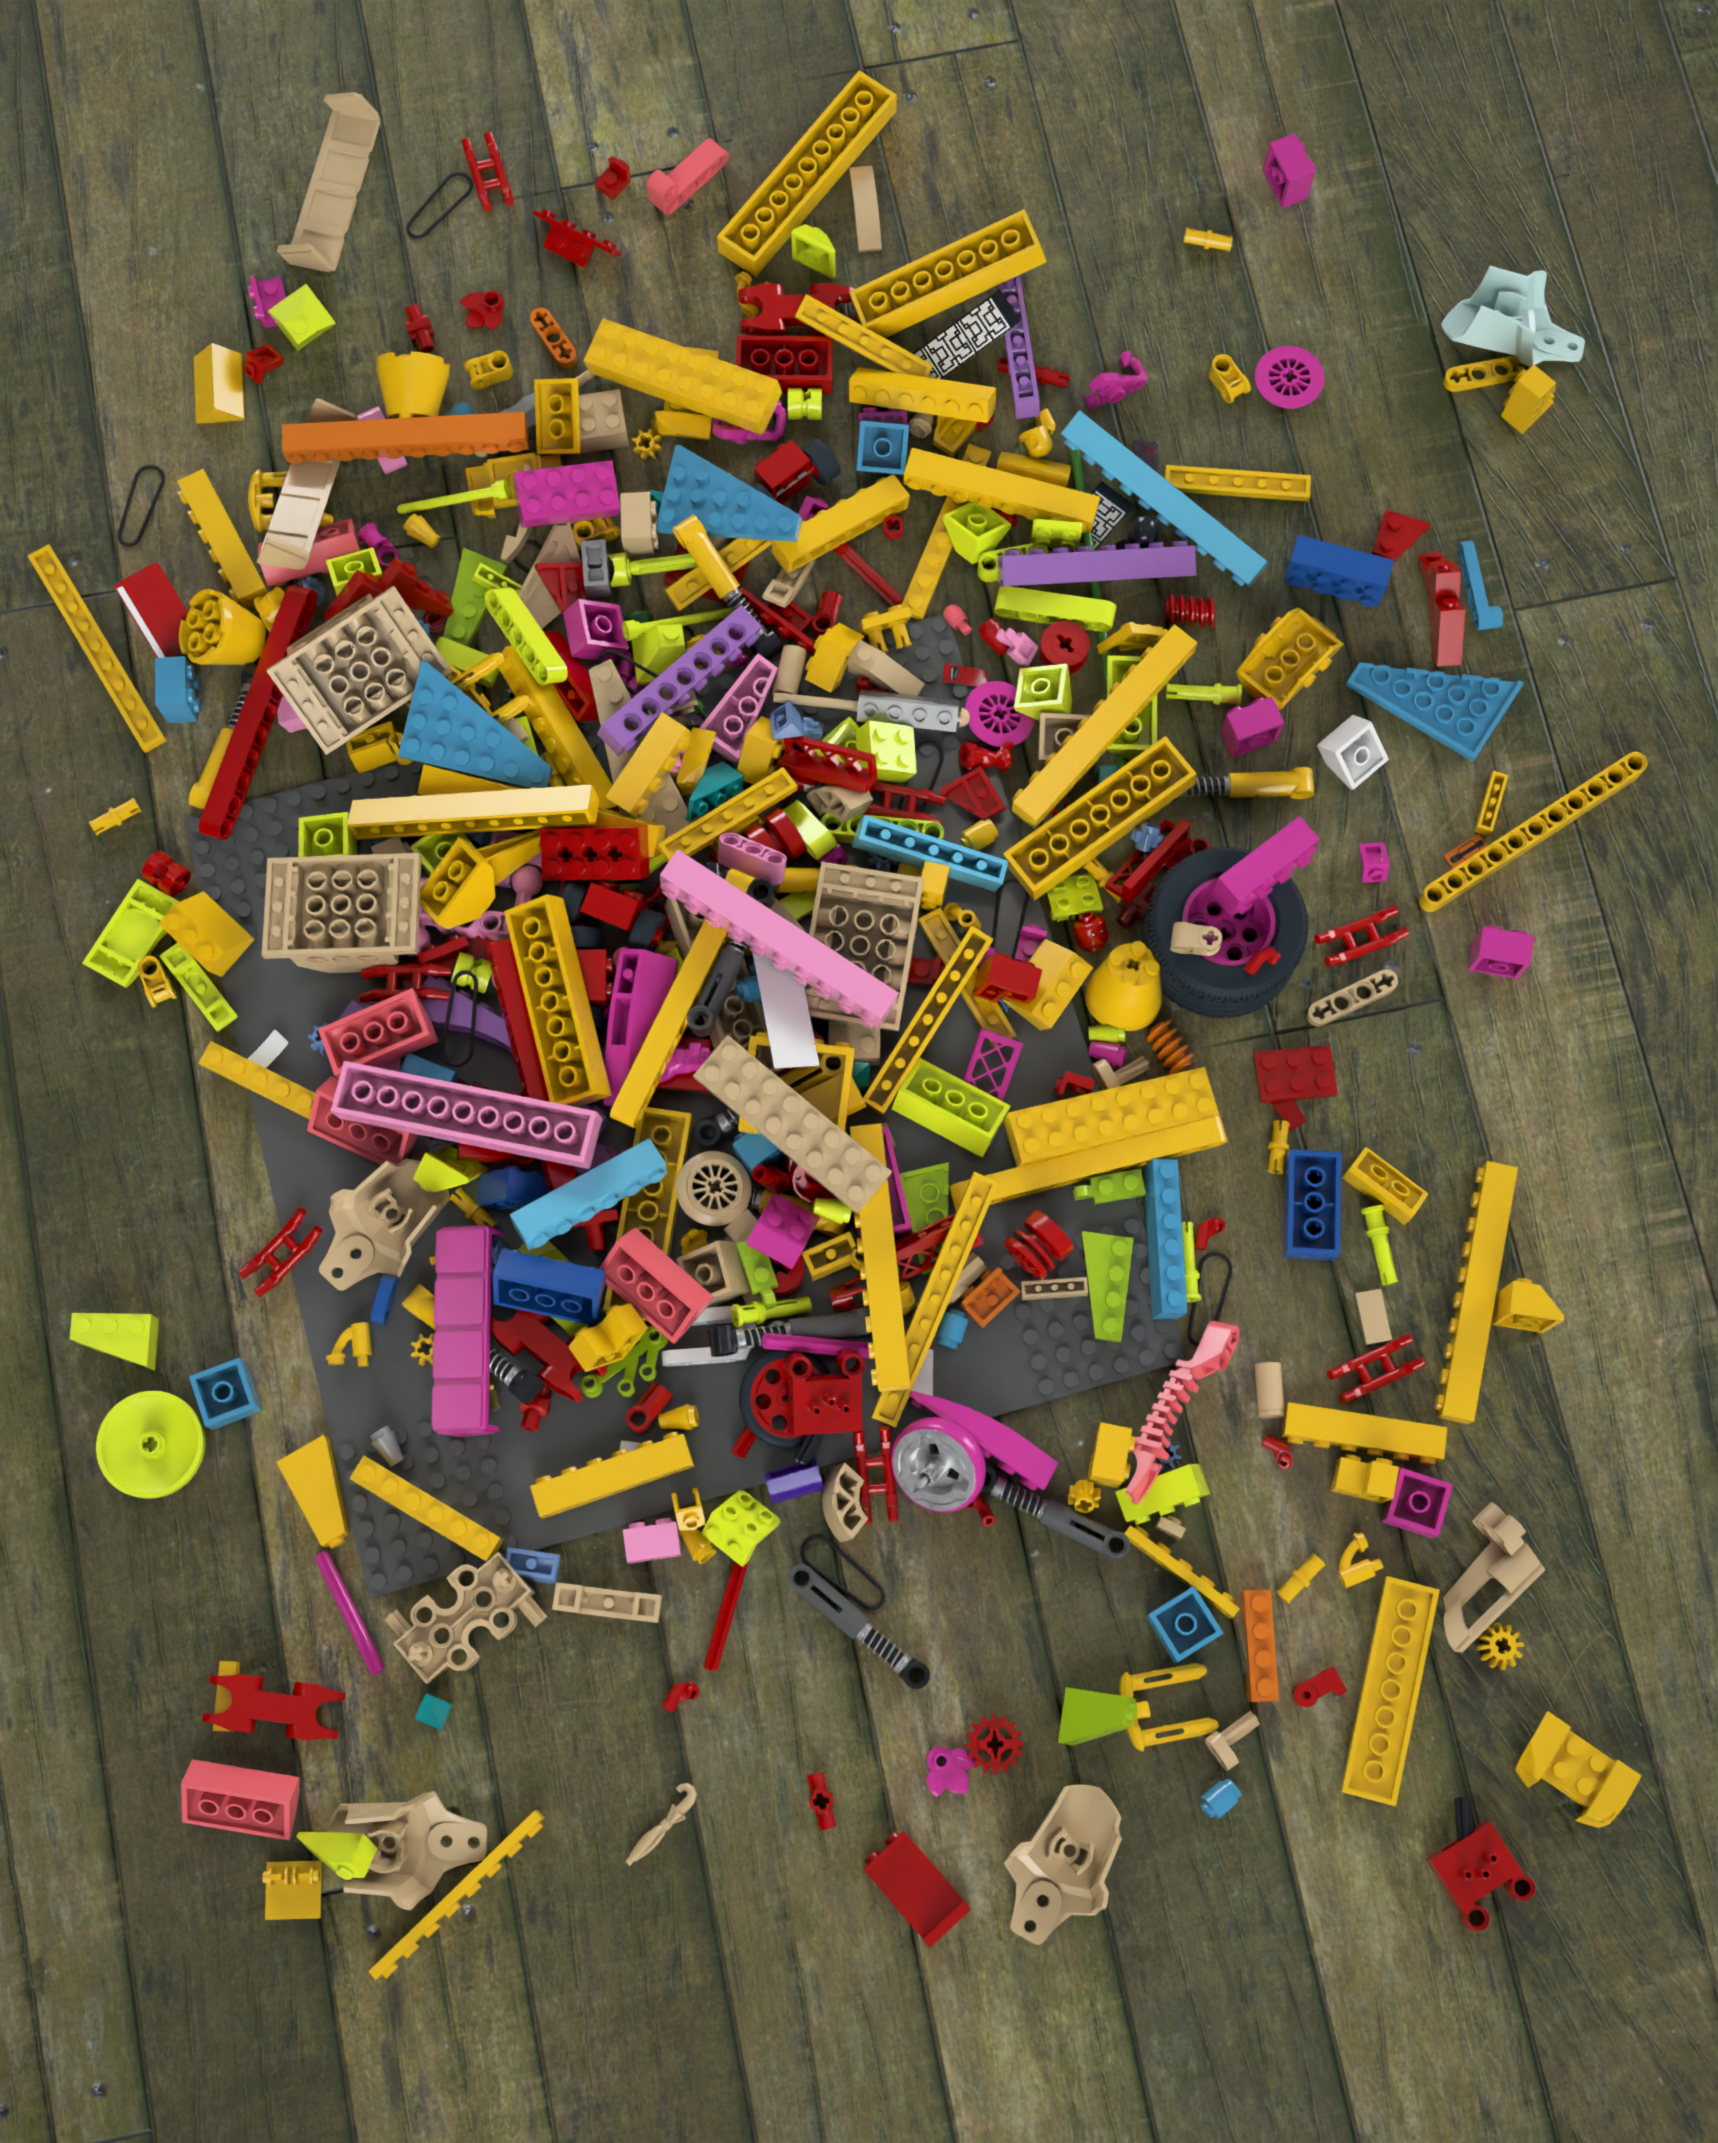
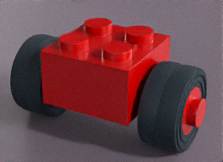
M817 438L812 439L801 449L793 440H790L786 444L779 445L768 458H762L757 462L754 467L755 483L751 487L778 503L784 504L809 485L811 477L819 484L826 485L840 474V467L833 452L821 440Z
M579 880L569 881L559 897L564 899L570 927L580 925L586 914L624 930H632L628 941V949H644L654 952L656 947L660 945L664 935L665 916L647 909L649 901L643 899L644 894L631 889L630 891L626 889L622 891L620 890L621 885L609 880H600L599 883L591 882L590 885Z
M575 925L571 927V932L596 1032H600L603 1029V1010L606 1007L609 1008L608 1006L611 1003L613 992L611 978H615V964L613 958L609 957L607 950L603 949V931L601 929L588 927L587 925Z

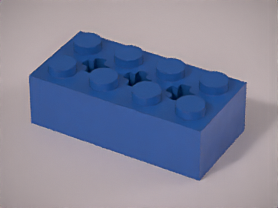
M1298 535L1290 555L1283 582L1289 583L1292 587L1311 589L1318 594L1334 595L1340 600L1360 602L1361 605L1366 607H1378L1387 588L1394 560Z
M1289 1149L1285 1155L1283 1258L1335 1261L1340 1256L1342 1152ZM1310 1175L1313 1176V1180L1317 1181L1315 1184L1308 1180ZM1309 1201H1312V1204L1317 1206L1314 1210L1307 1205ZM1311 1226L1312 1231H1316L1317 1233L1311 1235L1310 1232L1307 1231V1228Z
M502 1249L493 1272L494 1304L596 1326L605 1303L606 1271L596 1267L576 1265L569 1261L562 1262L548 1259L545 1256H534L517 1250Z

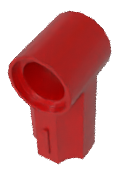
M828 590L822 592L816 615L812 620L813 637L815 640H817L819 635L823 636L827 629L821 630L819 627L826 626L832 629L836 625L843 596L835 591Z
M654 1382L637 1404L628 1410L626 1421L629 1429L635 1434L647 1432L651 1423L671 1400L673 1395L662 1385ZM637 1414H642L646 1417L645 1422L640 1426H635L631 1423L632 1418Z

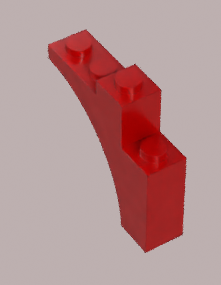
M1428 552L1426 555H1418V566L1425 582L1429 602L1431 657L1437 667L1462 665L1466 609L1459 600L1461 571L1456 563L1447 561L1444 555L1439 552Z
M394 558L379 579L370 573L365 574L356 570L326 610L324 616L327 622L370 593L374 599L392 586L397 589L410 610L431 611L449 618L454 609L450 602V597L444 591H436L430 588L425 581L418 579L416 569L412 564L407 561L401 562Z

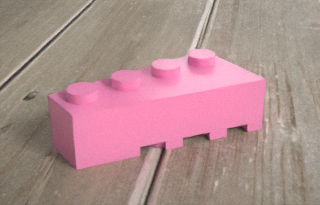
M760 654L754 657L700 726V729L716 732L712 749L736 767L739 763L746 734L758 720L778 670L775 665Z

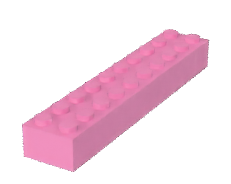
M677 849L661 872L660 882L663 889L662 893L673 901L678 899L685 903L684 907L689 912L695 915L700 913L707 918L706 922L712 927L725 929L729 932L727 935L738 943L743 941L751 946L749 948L750 951L755 955L768 957L772 960L771 964L780 971L788 970L794 974L793 978L800 984L806 986L808 983L816 989L815 993L823 999L828 1000L831 998L838 1003L837 1007L847 1014L852 1012L860 1017L859 1021L866 1027L872 1029L874 1026L879 1029L896 1004L899 994L897 991Z
M347 1061L343 1063L330 1110L338 1118L585 1169H590L602 1123V1117L597 1111Z

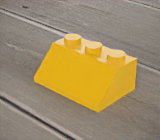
M204 891L175 904L158 923L207 971L220 977L224 976L255 940Z
M1043 939L1028 961L1035 964V967L1043 969L1036 998L1028 1004L1006 997L1001 999L1040 1031L1053 1027L1093 969L1090 964L1075 952L1047 939Z
M1516 1278V1281H1512L1496 1293L1491 1325L1545 1333L1564 1321L1563 1313L1541 1285L1532 1284L1530 1279Z

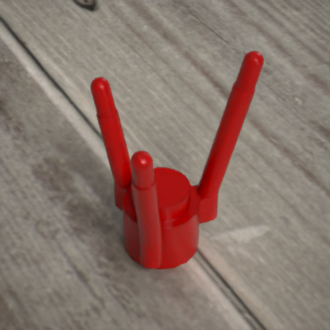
M861 1274L845 1283L835 1285V1289L829 1290L834 1311L841 1309L842 1313L869 1307L849 1305L854 1303L852 1295L861 1293L862 1290H867V1285L850 1289V1286L861 1281Z

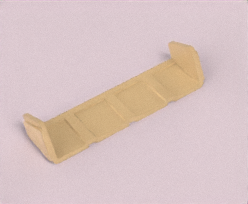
M355 92L325 95L324 102L332 109V113L294 236L290 245H279L277 248V252L290 265L324 272L336 270L345 241L344 235L348 231L357 202L356 196L361 189L368 166L369 153L373 149L381 123L378 112L361 94Z
M315 399L305 423L355 421L356 415L324 400ZM328 460L325 463L305 461L302 464H290L257 559L258 564L297 570L305 568L341 460Z

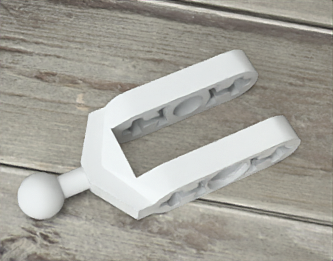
M731 1306L706 1308L691 1326L733 1323L731 1319ZM776 1320L770 1326L773 1327L775 1324L781 1326L784 1322ZM755 1323L743 1324L739 1328L743 1330L749 1328L752 1330L753 1327L757 1329L760 1327H757ZM752 1346L738 1349L736 1354L724 1357H711L710 1347L667 1350L661 1352L662 1366L673 1367L746 1360Z

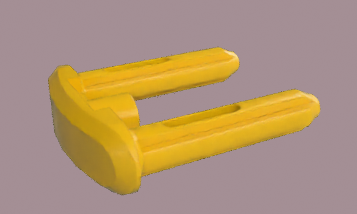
M257 469L251 477L248 491L249 511L255 530L260 533L268 529L273 514L263 515L262 508H275L274 494L263 493V488L282 487L287 471L263 473L261 469ZM323 512L319 527H327L334 522L333 516Z
M501 652L492 653L450 682L456 686L473 675L457 686L458 689L464 691L500 667L505 657ZM527 695L517 696L491 713L490 716L494 719L500 716L496 721L502 725L527 709L530 698Z
M1191 1663L1129 1675L1128 1672H1125L1120 1678L1119 1696L1133 1698L1134 1691L1197 1680L1207 1673V1668L1203 1664ZM1164 1674L1170 1675V1678L1167 1680L1151 1683L1144 1682V1679ZM1142 1701L1136 1703L1138 1714L1136 1720L1133 1721V1727L1125 1730L1132 1745L1143 1752L1146 1746L1212 1734L1218 1729L1219 1723L1216 1719L1207 1717L1141 1730L1138 1719L1150 1717L1148 1702ZM1175 1729H1181L1182 1731L1178 1735L1162 1738L1155 1737V1734Z

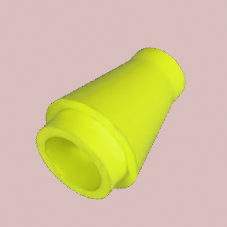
M1109 1024L1089 1026V1041L1107 1043L1126 1042V1031H1124V1028Z
M815 1198L812 1213L842 1224V1222L849 1223L852 1210L839 1199Z

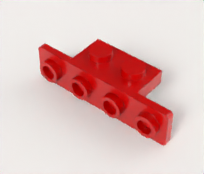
M543 208L542 211L534 210L533 215L552 224L543 247L584 268H587L595 246L614 256L620 257L622 254L621 251L616 249L617 244L606 239L601 242L595 239L597 234L587 229H583L581 232L575 228L577 224L564 218L563 221L556 219V214L550 210Z
M743 587L739 589L742 592V598H746V604L749 603L748 607L758 614L759 619L764 624H771L776 628L781 637L784 639L789 638L795 643V646L805 649L807 653L814 656L816 649H814L815 642L804 635L812 626V616L792 601L784 608L769 601L762 603Z
M454 935L445 940L446 943L437 947L436 944L424 947L421 949L422 953L417 954L419 959L405 965L433 963L451 966L452 974L460 952L473 955L476 961L481 958L487 960L486 944L493 940H490L487 936H485V939H481L479 935L476 938L467 939L466 936ZM399 975L404 989H411L412 975ZM422 975V985L428 976ZM437 975V976H432V977L435 978V979H437L438 977H441V978H442V977H445V976H439V975Z

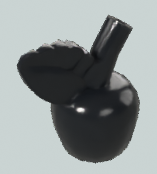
M1140 515L1135 517L1129 526L1127 539L1120 540L1114 544L1116 545V550L1125 549V544H1140V548H1149V543H1156L1158 540V522L1147 516Z

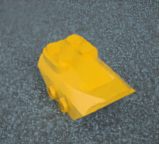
M1299 607L1289 611L1283 618L1277 617L1269 627L1271 630L1267 634L1262 633L1256 639L1254 649L1236 671L1238 680L1248 694L1254 699L1273 697L1278 710L1282 709L1304 686L1308 688L1317 676L1315 674L1319 670L1325 671L1332 662L1330 658L1344 645L1336 638L1337 634L1315 616L1310 617Z

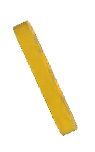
M1516 355L1455 366L1446 372L1443 385L1448 391L1458 392L1514 381L1522 370L1528 371L1531 367L1528 366L1525 369L1524 366H1520L1521 363ZM1495 367H1505L1507 374L1500 375L1496 373ZM1479 370L1484 374V378L1475 379L1472 376V372ZM1452 376H1454L1455 379H1459V382L1456 383L1455 380L1450 379Z

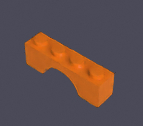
M1244 1590L1240 1592V1606L1247 1649L1245 1673L1247 1702L1279 1701L1271 1590Z

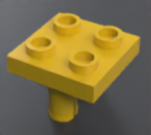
M896 605L888 608L887 612L880 615L878 611L865 614L857 627L860 634L868 635L871 646L877 649L880 648L884 653L888 652L882 630L892 629L896 649L912 645L905 625L912 616L909 607L902 608V605Z

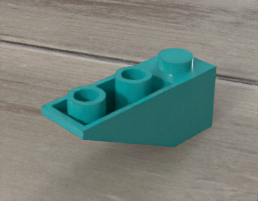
M723 761L707 768L689 799L686 820L689 822L740 794L743 791L744 775Z

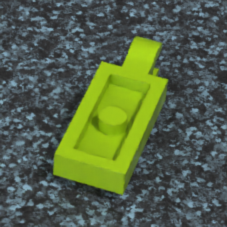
M1141 1169L1089 1178L1090 1185L1077 1186L1073 1190L1075 1201L1093 1197L1094 1205L1145 1196L1146 1194Z
M747 1240L737 1243L736 1248L752 1295L760 1293L766 1310L776 1307L777 1301L772 1289L777 1288L778 1283L769 1256L747 1245Z

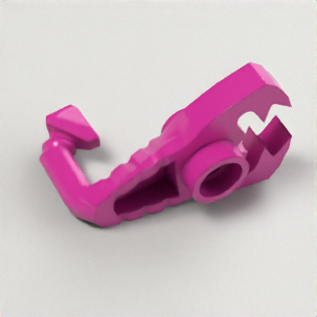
M1130 351L1122 352L1118 362L1122 368H1126L1127 365L1131 366L1136 375L1124 376L1118 373H1101L1088 385L1092 392L1087 397L1083 395V402L1089 411L1108 402L1111 404L1117 403L1128 393H1132L1145 386L1148 379L1147 374L1139 360L1135 357H1130ZM1099 389L1098 394L1094 396L1093 393Z
M779 400L774 410L775 414H777L775 429L766 428L763 435L716 418H712V433L718 438L729 439L737 444H748L749 439L776 441L784 433L787 412H785V408L782 407Z
M690 1043V1046L677 1045L659 1083L671 1079L676 1074L697 1071L712 1052L709 1048L701 1047V1043Z

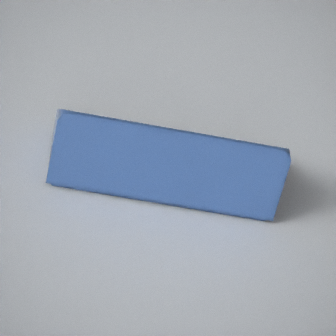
M787 701L770 713L773 739L803 735L801 714L790 701Z
M507 1547L505 1559L523 1580L556 1585L558 1581L561 1555Z

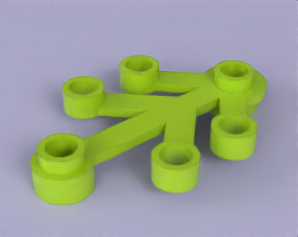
M653 1325L648 1327L638 1340L640 1343L634 1346L624 1359L607 1366L608 1373L604 1377L593 1374L585 1376L580 1383L581 1390L589 1398L598 1397L603 1391V1383L625 1368L624 1378L618 1383L617 1388L622 1396H632L635 1392L634 1380L639 1357L647 1352L646 1363L640 1367L639 1373L645 1381H652L657 1375L655 1367L658 1352L665 1348L669 1339ZM654 1334H659L657 1340H651V1337ZM652 1369L650 1375H644L645 1370ZM594 1381V1385L592 1387H586L588 1382ZM625 1385H630L628 1391H622Z

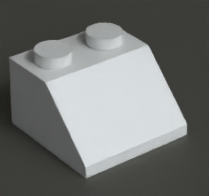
M1355 715L1349 717L1317 744L1326 765L1351 790H1354L1389 760L1372 722Z

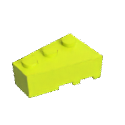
M72 1313L70 1340L155 1371L159 1319L152 1314Z
M1188 1464L1157 1476L1139 1505L1131 1502L1130 1495L1125 1492L1127 1488L1115 1492L1126 1522L1134 1521L1135 1525L1150 1521V1515L1158 1512L1160 1516L1175 1512V1506L1184 1504L1185 1507L1197 1504L1200 1502L1199 1498L1210 1494L1199 1464Z

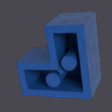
M506 1166V1169L503 1170L493 1169L491 1173L480 1175L477 1205L496 1211L510 1208L521 1209L549 1193L546 1180L542 1173L522 1172V1168L518 1166Z

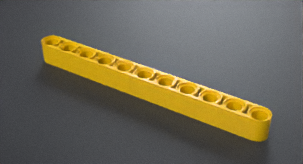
M1639 752L1629 753L1430 883L1420 895L1419 904L1421 908L1427 912L1437 911L1634 782L1647 767L1646 757ZM1628 763L1634 764L1637 770L1631 769ZM1608 776L1614 777L1617 783L1611 782ZM1588 789L1596 791L1598 796L1590 794ZM1569 802L1575 803L1578 809L1571 808ZM1548 815L1555 816L1558 822L1551 821ZM1528 828L1535 829L1538 835L1531 834ZM1508 841L1515 842L1518 845V849L1512 848ZM1488 854L1495 855L1498 858V862L1490 860ZM1468 868H1475L1478 875L1471 874ZM1448 881L1456 882L1458 888L1449 886ZM1427 894H1434L1438 901H1431Z
M732 868L725 880L748 895V887L756 878ZM705 918L611 1109L610 1118L635 1128L639 1124L688 1024L687 1014L694 1007L721 949L726 947L730 939L727 935L728 931L721 927L719 929L712 927L706 922L707 918Z
M1210 1117L985 1175V1177L999 1182L990 1205L1089 1180L1091 1177L1113 1174L1144 1166L1152 1159H1171L1223 1145L1228 1140L1221 1117ZM970 1180L949 1186L955 1212L958 1210Z

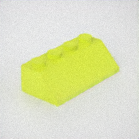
M1107 656V698L1110 696L1109 691L1116 682L1122 683L1126 678L1125 673L1133 664L1137 666L1141 662V656ZM1157 695L1112 743L1107 751L1125 759L1133 760L1157 742Z
M919 1058L900 1087L892 1110L983 1158L1011 1106Z

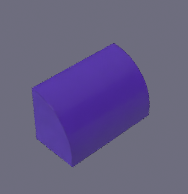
M812 1459L807 1466L795 1464L764 1474L772 1504L824 1489L816 1459Z

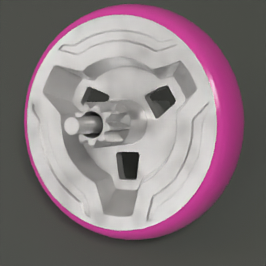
M938 1417L916 1420L899 1433L893 1444L891 1467L895 1480L905 1495L919 1506L935 1512H954L968 1506L981 1492L986 1477L984 1455L973 1436L955 1422ZM931 1444L937 1445L939 1450L937 1453L931 1452ZM950 1468L958 1472L959 1477L949 1475Z

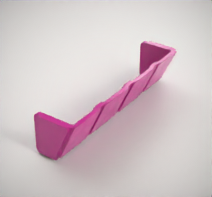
M441 1227V1230L436 1232L435 1271L437 1272V1280L435 1281L434 1386L432 1388L431 1427L433 1431H436V1434L466 1437L499 1432V1426L488 1425L492 1238L503 1237V1231H499L495 1227Z

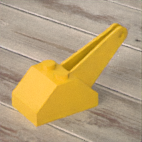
M534 830L479 849H475L469 842L458 837L421 887V907L438 925L446 929L481 918L495 899V886L541 853L540 830Z

